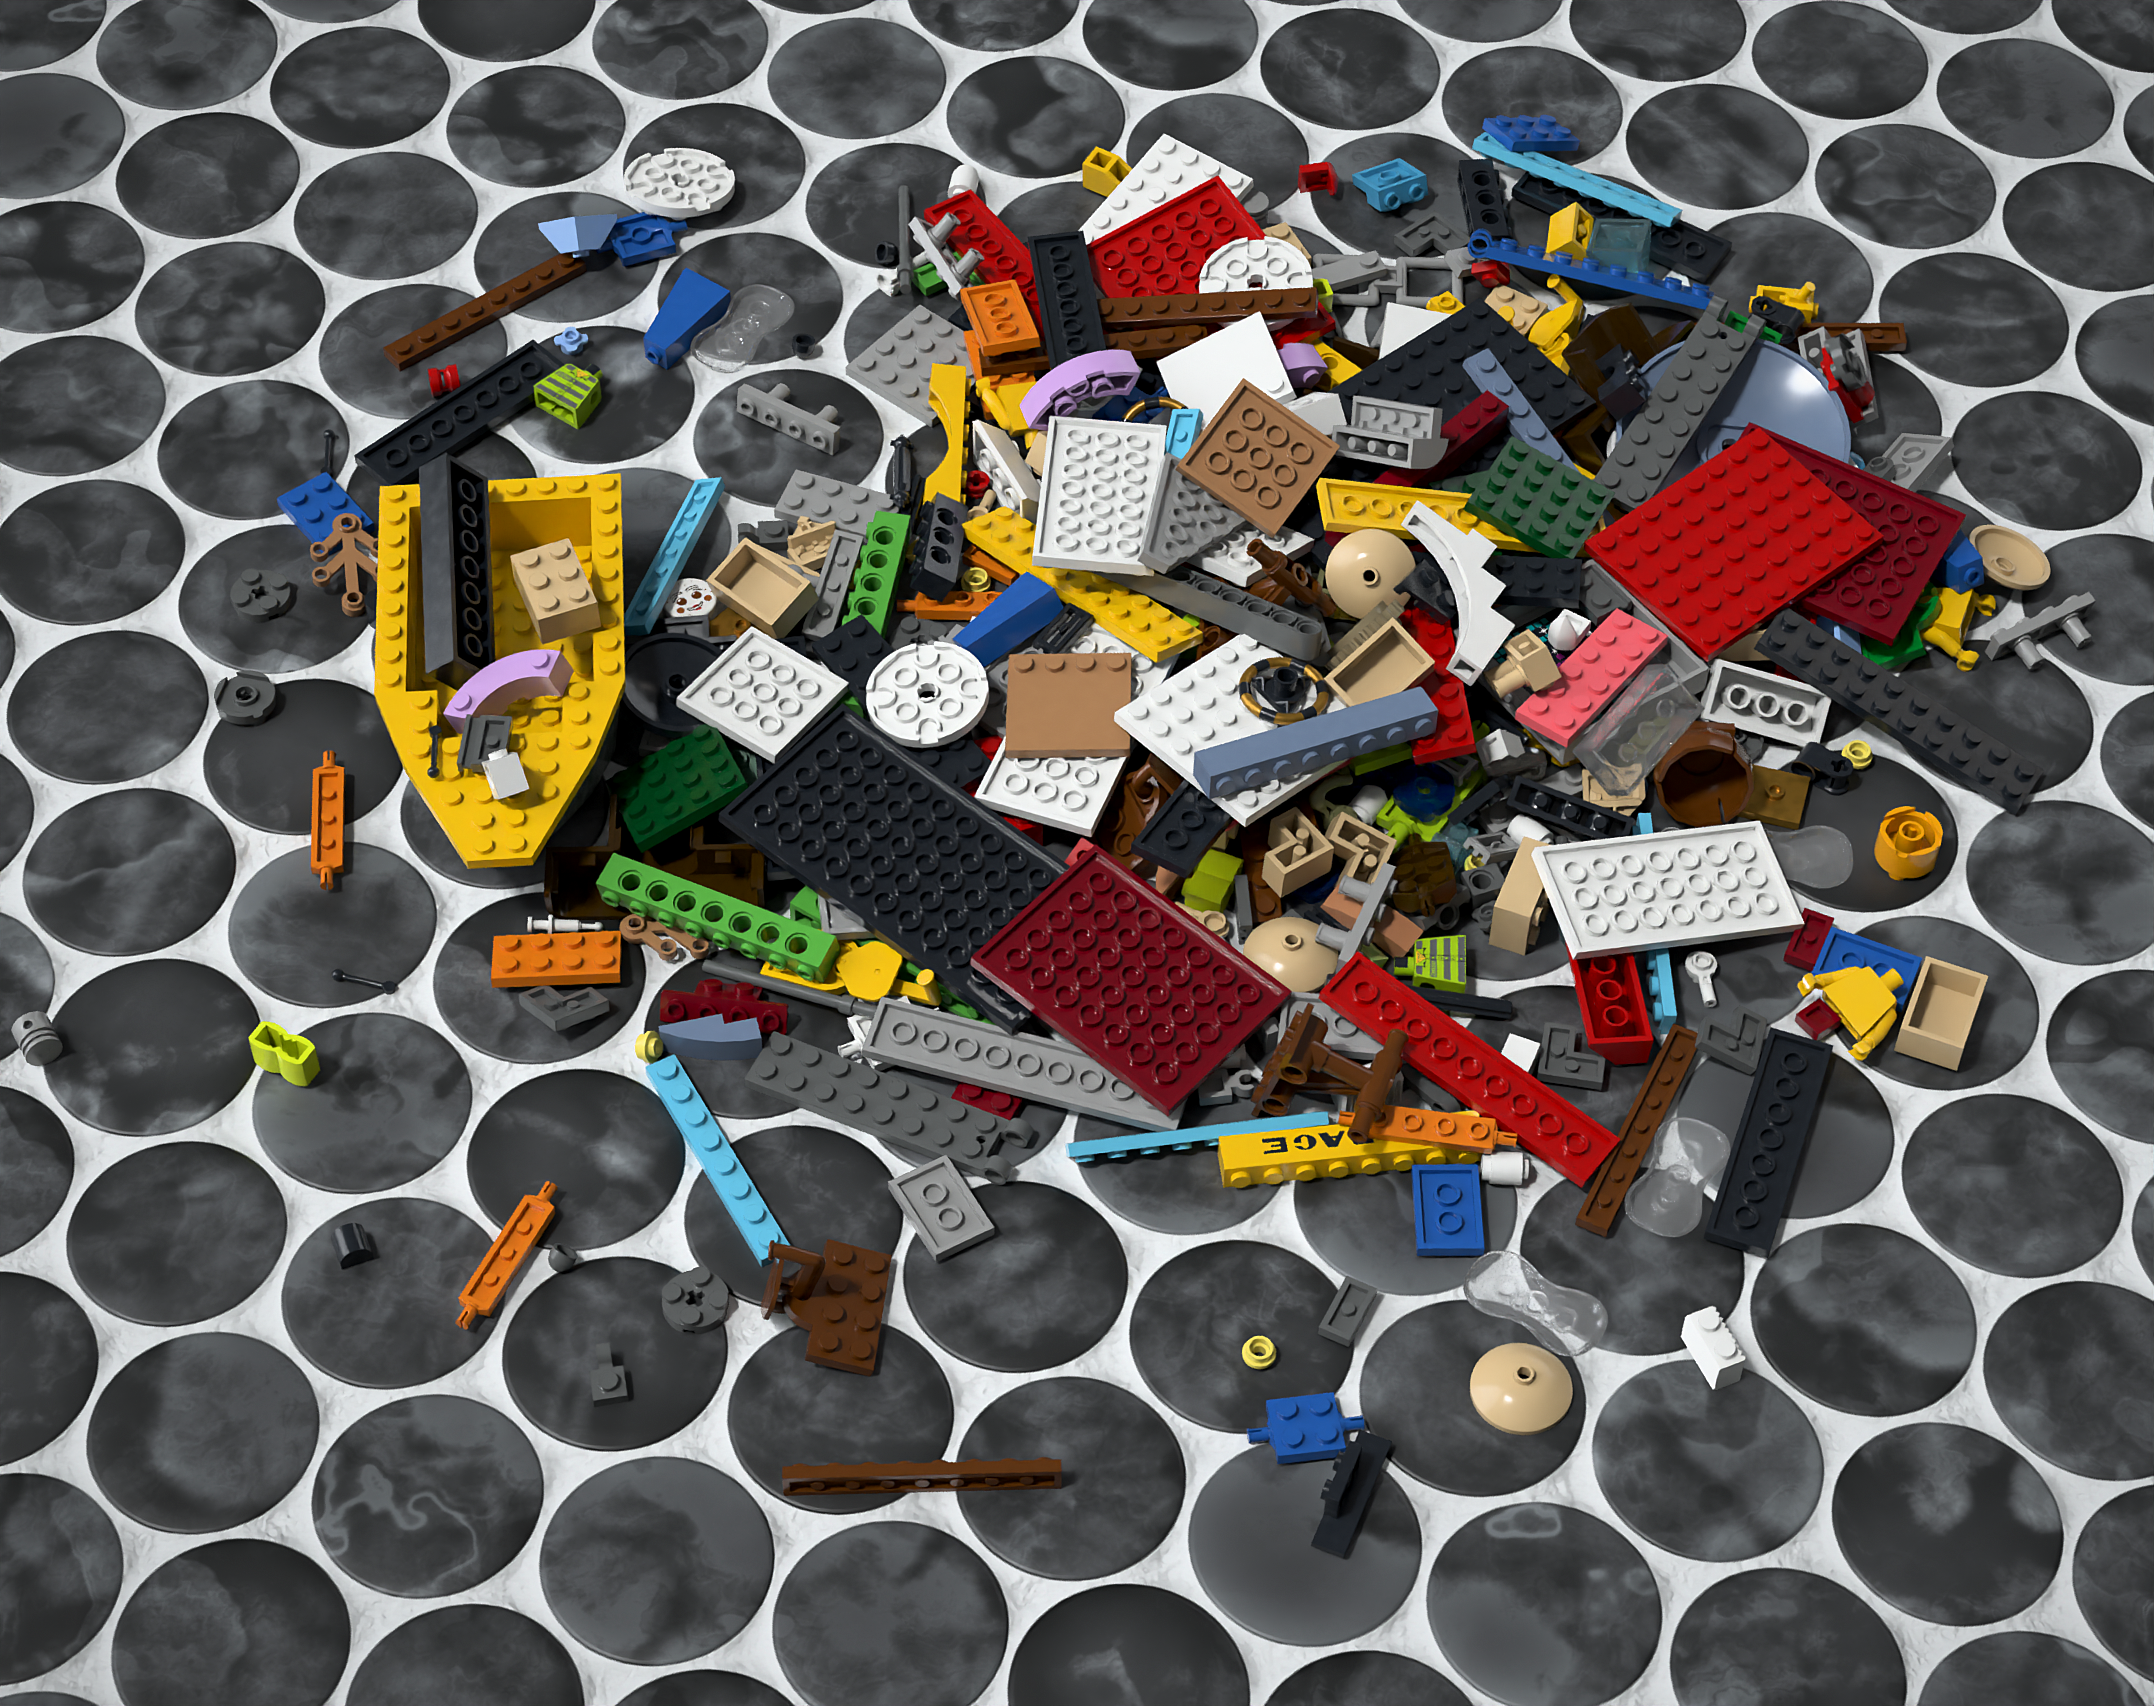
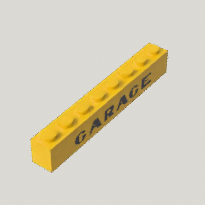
M1474 1110L1454 1112V1114L1480 1117L1479 1113ZM1344 1124L1219 1136L1218 1160L1223 1188H1243L1248 1185L1263 1183L1273 1185L1292 1180L1309 1181L1321 1177L1340 1178L1350 1174H1375L1379 1171L1389 1170L1406 1171L1411 1169L1412 1165L1472 1164L1476 1161H1481V1156L1484 1153L1370 1138L1365 1143H1357L1352 1141L1347 1135L1351 1125Z

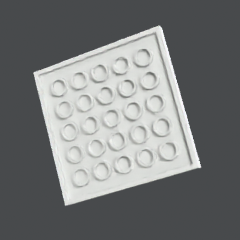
M1245 634L1238 635L1116 711L1114 722L1205 794L1193 776L1194 752L1286 726L1267 722L1252 714L1241 701L1238 689L1240 678L1249 666L1262 659L1283 656L1273 648ZM1270 669L1255 677H1273L1276 669ZM1312 681L1293 713L1312 706L1316 701L1317 694ZM1250 684L1254 700L1262 707L1276 711ZM1329 693L1328 702L1318 716L1347 707ZM1348 759L1265 782L1255 787L1219 796L1211 800L1246 827Z

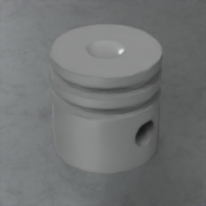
M1250 190L1240 203L1262 230L1266 229L1268 222V197L1263 192Z
M29 1012L22 1015L13 1024L12 1034L26 1062L30 1065L41 1066L50 1063L62 1052V1043L48 1015L44 1012ZM33 1024L30 1028L26 1029L27 1025Z

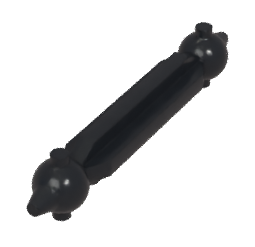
M901 434L890 442V446H894L895 449L893 452V491L895 493L890 494L889 499L893 500L894 504L900 509H903L909 503H913L914 500L909 495L911 458L909 449L913 450L914 444H911L910 440Z

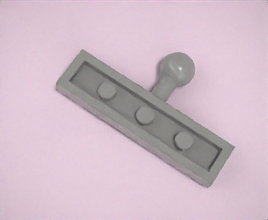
M835 529L820 577L804 573L798 565H788V567L811 582L813 588H816L815 592L819 598L807 613L801 632L804 638L817 641L836 629L861 547L864 543L863 536Z

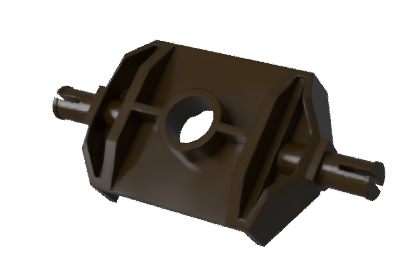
M1414 833L1415 840L1413 835L1410 834L1408 837L1409 845L1390 855L1387 864L1396 867L1394 880H1397L1398 884L1392 896L1396 908L1408 913L1422 909V915L1429 917L1428 910L1430 915L1433 916L1435 914L1434 906L1449 903L1458 890L1447 842H1422L1421 835Z

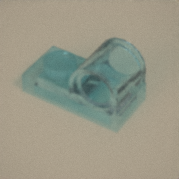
M1449 821L1442 834L1436 832L1430 842H1447L1455 876L1471 849L1467 850L1463 847L1468 837L1478 836L1479 830L1462 823L1453 826Z

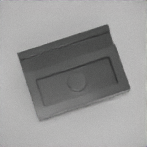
M1593 565L1588 571L1585 569L1581 571L1578 609L1596 626L1603 623L1616 608L1621 611L1631 609L1632 600L1596 565Z
M471 714L466 715L457 759L458 771L472 769V772L485 773L482 762L490 760L488 754L505 748L508 752L513 729L512 716L481 715L480 718H474Z

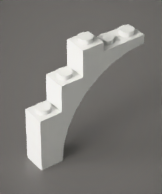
M1417 500L1401 525L1428 549L1448 578L1455 595L1459 613V637L1455 653L1446 669L1469 686H1472L1515 626L1491 608L1506 585L1482 568L1497 545L1473 528L1468 535L1464 534Z

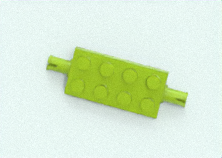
M1475 720L1471 724L1475 743L1488 736L1490 732L1489 727L1484 722L1477 729L1481 722L1480 720ZM1478 751L1466 754L1478 761L1479 769L1476 772L1471 771V776L1468 779L1464 778L1463 784L1460 787L1420 764L1414 767L1376 816V824L1389 830L1386 835L1397 840L1391 855L1398 851L1406 839L1408 840L1410 834L1413 835L1414 840V833L1420 834L1422 842H1436L1451 823L1447 815L1467 801L1489 774V771L1484 770ZM1450 758V760L1453 761L1454 763L1460 765L1461 767H1464V766L1461 765L1460 763H1458V762H1456V761H1454L1453 759Z

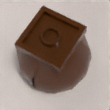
M1673 720L1670 741L1664 745L1658 757L1653 778L1660 804L1676 821L1696 827L1723 824L1720 801L1726 823L1745 809L1754 790L1755 780L1751 758L1747 750L1734 737V723Z

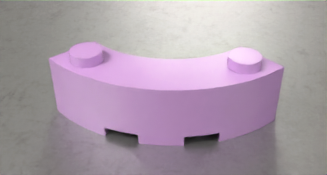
M1287 343L1283 345V349L1277 350L1293 388L1311 389L1328 369L1311 344Z
M1104 350L1084 354L1066 361L1048 372L1029 390L1019 406L1029 428L1048 431L1050 416L1066 417L1077 408V403L1090 396L1097 399L1110 395H1129L1140 375V371L1131 351Z
M530 650L515 653L493 662L471 677L454 695L443 715L457 733L463 734L467 714H471L474 718H480L481 715L501 716L508 710L507 706L523 697L526 700L540 696L562 697L574 670L561 651Z

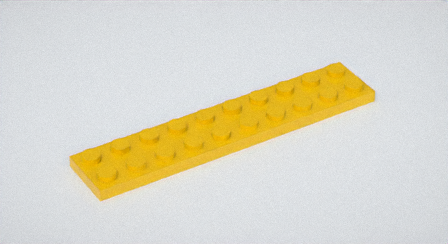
M1319 478L1316 485L1325 531L1353 533L1363 529H1380L1392 533L1398 538L1419 540L1401 525L1418 500L1464 534L1468 535L1473 528L1497 545L1496 548L1541 553L1463 510L1472 494ZM1603 515L1587 540L1606 528ZM1584 545L1576 556L1592 558L1583 550Z
M1006 506L999 507L992 512L975 517L962 524V527L965 529L963 537L1021 575L1029 572L1052 586L1062 602L1066 604L1070 602L1094 615V622L1156 663L1201 644L1203 641L1202 631L1140 592L1087 570L1076 571L1066 568L1032 566L1036 525L1025 518L1022 519L1019 514Z

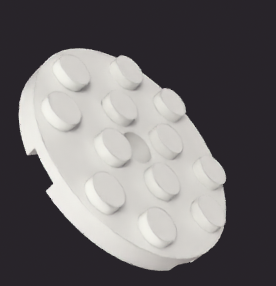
M689 148L664 149V154L651 157V154L647 153L635 159L625 171L624 189L629 200L637 207L643 209L646 214L671 217L674 220H684L686 217H695L721 210L734 194L735 176L733 170H729L725 166L724 160L711 153Z
M1264 236V240L1249 241L1248 237L1222 246L1210 256L1200 273L1199 293L1313 287L1312 271L1306 257L1292 244L1273 237ZM1252 282H1255V283L1261 282V283H1263L1262 288H1261V287H1258V288H1252V287H1251V288L1249 289V285H1250ZM1295 319L1265 320L1269 332L1283 328ZM1223 322L1218 324L1224 328H1227L1237 322Z
M934 641V645L919 647L915 643L896 650L877 665L866 687V705L874 726L897 743L909 747H935L958 740L980 721L989 701L987 676L979 660L962 647L946 642ZM924 691H926V692H929V691L935 692V693H934V696H935L934 698L931 696V697H928V698H923V697H922V698L920 699V695H921V693H923Z

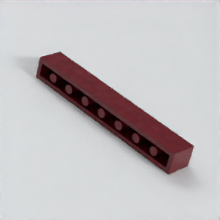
M1486 390L1441 427L1440 438L1449 440L1443 457L1436 465L1427 469L1392 466L1372 483L1426 489L1428 483L1443 480L1506 428L1509 406ZM1326 531L1325 542L1334 548L1343 538L1351 533Z

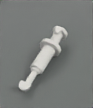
M549 915L548 920H532V917H528V932L532 933V929L548 930V934H552V932L578 933L581 929L601 932L603 924L600 922L581 924L579 920L553 919V915Z

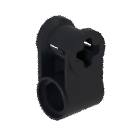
M1758 296L1752 300V315L1754 314L1766 320L1765 327L1783 334L1780 343H1792L1805 321L1804 314L1796 307L1782 304L1766 296Z
M1808 742L1791 764V771L1793 774L1811 777L1810 784L1830 795L1840 796L1848 791L1850 785L1848 777L1853 772V763L1847 757L1825 748L1820 743Z

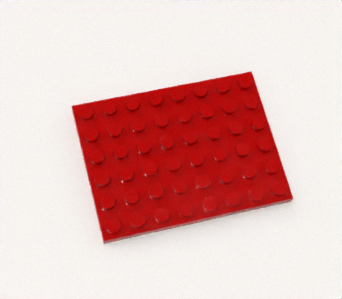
M1217 175L1087 244L1086 247L1093 282L1105 298L1198 294L1201 270L1214 252L1222 246L1241 238L1248 237V241L1264 240V236L1267 237V235ZM1252 282V283L1249 285V289H1250L1251 287H1252V288H1258V287H1261V288H1262L1263 283H1261V282H1257V283ZM1318 300L1317 318L1295 319L1283 328L1271 331L1270 334L1276 349L1279 350L1283 349V345L1287 343L1308 344L1336 329V322ZM1205 323L1208 336L1225 329L1218 323ZM1195 324L1166 325V326H1147V327H1128V328H1129L1131 331H1140V330H1149V329H1158V328H1167V327H1176V326H1186V325H1195ZM1167 356L1154 357L1152 359L1157 364V361Z
M1757 428L1585 541L1583 550L1700 657L1709 662L1775 617L1781 610L1791 606L1882 544L1884 535L1762 429Z

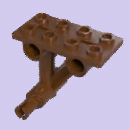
M1254 539L1248 544V551L1246 553L1262 565L1263 572L1268 577L1246 588L1236 587L1237 589L1278 606H1281L1292 595L1303 605L1313 606L1324 617H1329L1336 611L1337 606L1334 600L1322 591L1321 584L1308 574L1301 564L1295 563L1281 551H1273L1261 539ZM1204 571V575L1230 585L1220 576ZM1200 618L1199 630L1203 632V641L1197 645L1196 661L1240 634Z
M1308 1003L1303 1013L1298 1010L1296 1011L1290 1026L1287 1027L1271 1059L1268 1060L1261 1075L1263 1078L1260 1084L1257 1085L1250 1100L1255 1103L1251 1115L1257 1117L1260 1111L1263 1110L1274 1116H1285L1296 1093L1358 1095L1354 1104L1355 1117L1347 1135L1354 1142L1365 1143L1373 1123L1382 1117L1383 1105L1396 1074L1401 1071L1403 1065L1401 1055L1409 1037L1402 1030H1390L1383 1050L1375 1054L1370 1068H1367L1331 1051V1046L1323 1043L1328 1032V1026L1322 1019L1311 1014L1315 1005Z

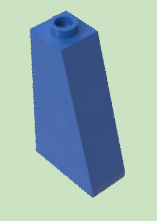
M685 268L643 337L645 358L651 363L658 364L668 370L732 312L730 291Z
M1961 529L1933 575V578L1959 594L1984 584L1983 557Z
M1025 572L953 638L955 645L974 655L984 668L1048 625L1064 607L1052 586L1031 573Z

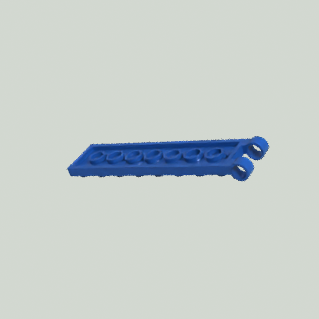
M1486 229L1474 231L1468 243V252L1474 258L1480 259L1485 257L1704 310H1706L1714 296V292L1709 291L1710 287L1693 283V286L1690 287L1682 285V280L1673 277H1666L1665 280L1654 278V273L1638 270V274L1627 272V267L1618 264H1611L1610 267L1599 265V260L1584 257L1583 261L1572 259L1573 254L1563 251H1556L1555 255L1545 252L1546 248L1538 245L1529 244L1528 248L1517 246L1518 241L1502 238L1501 242L1493 240L1491 233ZM1482 239L1486 242L1487 247L1478 248L1474 245L1473 241Z

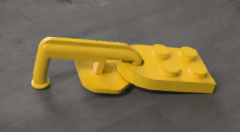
M1552 274L1547 280V286L1554 288L1567 303L1540 317L1532 326L1528 341L1538 346L1537 349L1568 376L1570 368L1561 353L1577 336L1584 314V305L1582 299L1560 275Z
M851 939L837 940L841 952L824 983L815 979L812 981L805 980L796 972L786 968L784 970L776 969L768 961H765L760 972L762 975L834 995L848 991L851 996L869 1002H878L881 996L887 997L888 994L898 997L907 996L909 1000L932 1006H939L942 1002V996L932 970L925 969L921 971L916 979L918 984L896 979L903 963V957L887 944L878 941H872L858 948ZM800 949L794 954L803 953L806 949Z

